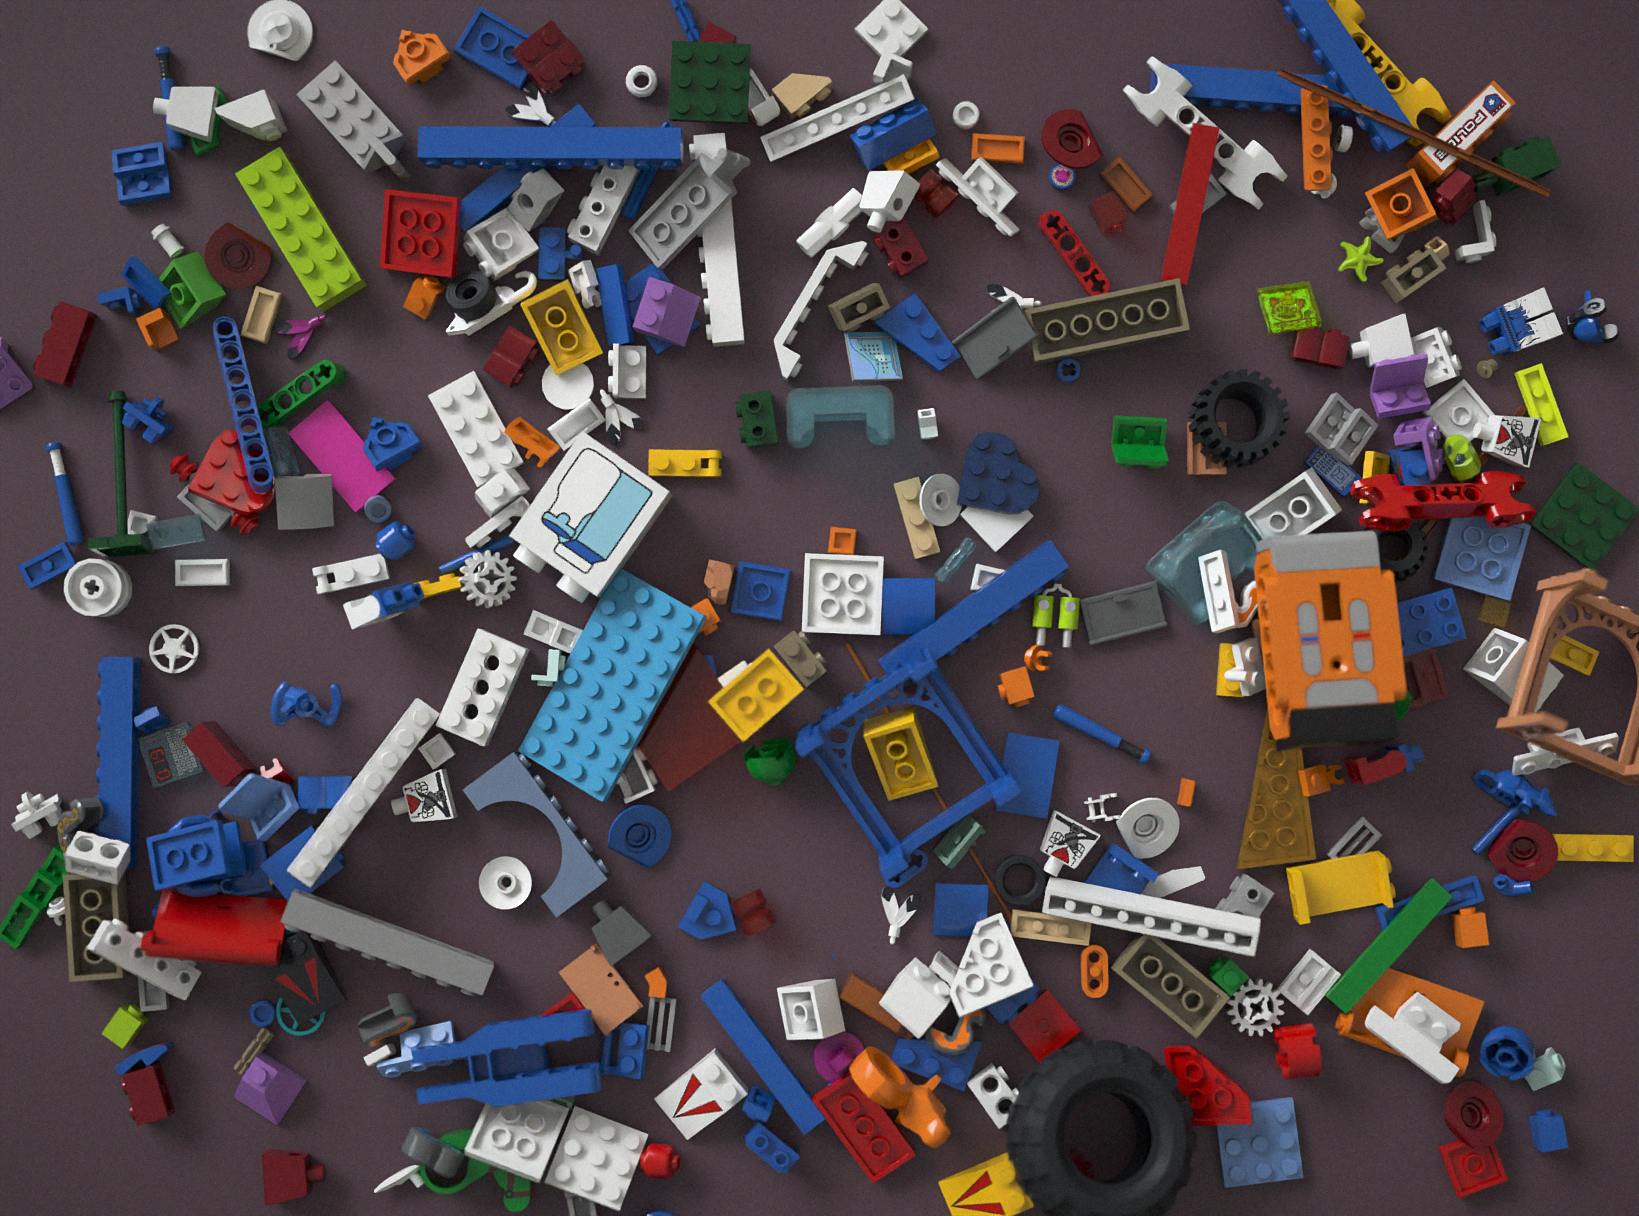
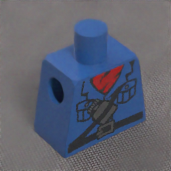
M1413 446L1388 450L1391 474L1399 477L1401 486L1431 484L1424 448Z

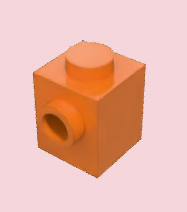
M708 598L691 607L707 616L698 634L703 632L706 636L719 629L717 624L722 621Z
M1026 666L998 674L1001 685L997 686L1001 700L1007 701V704L1014 703L1016 708L1029 704V698L1035 697Z
M1465 907L1459 909L1460 913L1451 914L1456 946L1469 948L1489 945L1485 913L1476 911L1475 907Z

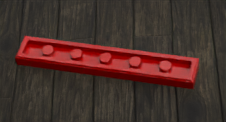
M1192 123L1161 275L1162 281L1179 278L1180 284L1187 285L1219 127Z

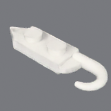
M529 271L517 273L515 275L516 279L528 278L529 281L526 286L516 292L507 286L496 287V303L489 313L476 320H464L456 315L446 330L447 334L450 336L466 333L469 336L513 309L512 306L534 292L537 286L536 276Z

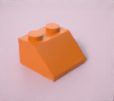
M1414 168L1365 192L1388 240L1414 232L1439 219Z

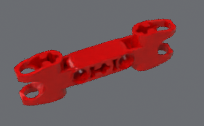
M1502 471L1481 473L1474 478V484H1420L1401 486L1399 477L1395 474H1379L1355 481L1350 488L1352 496L1357 499L1368 500L1376 507L1363 512L1359 519L1360 525L1364 528L1385 532L1404 530L1412 525V519L1485 516L1490 528H1507L1531 521L1536 514L1534 506L1518 502L1511 496V494L1522 490V487L1526 484L1524 477L1519 474Z

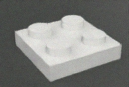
M883 0L855 28V32L880 57L884 50L903 57L928 32V28L900 0Z

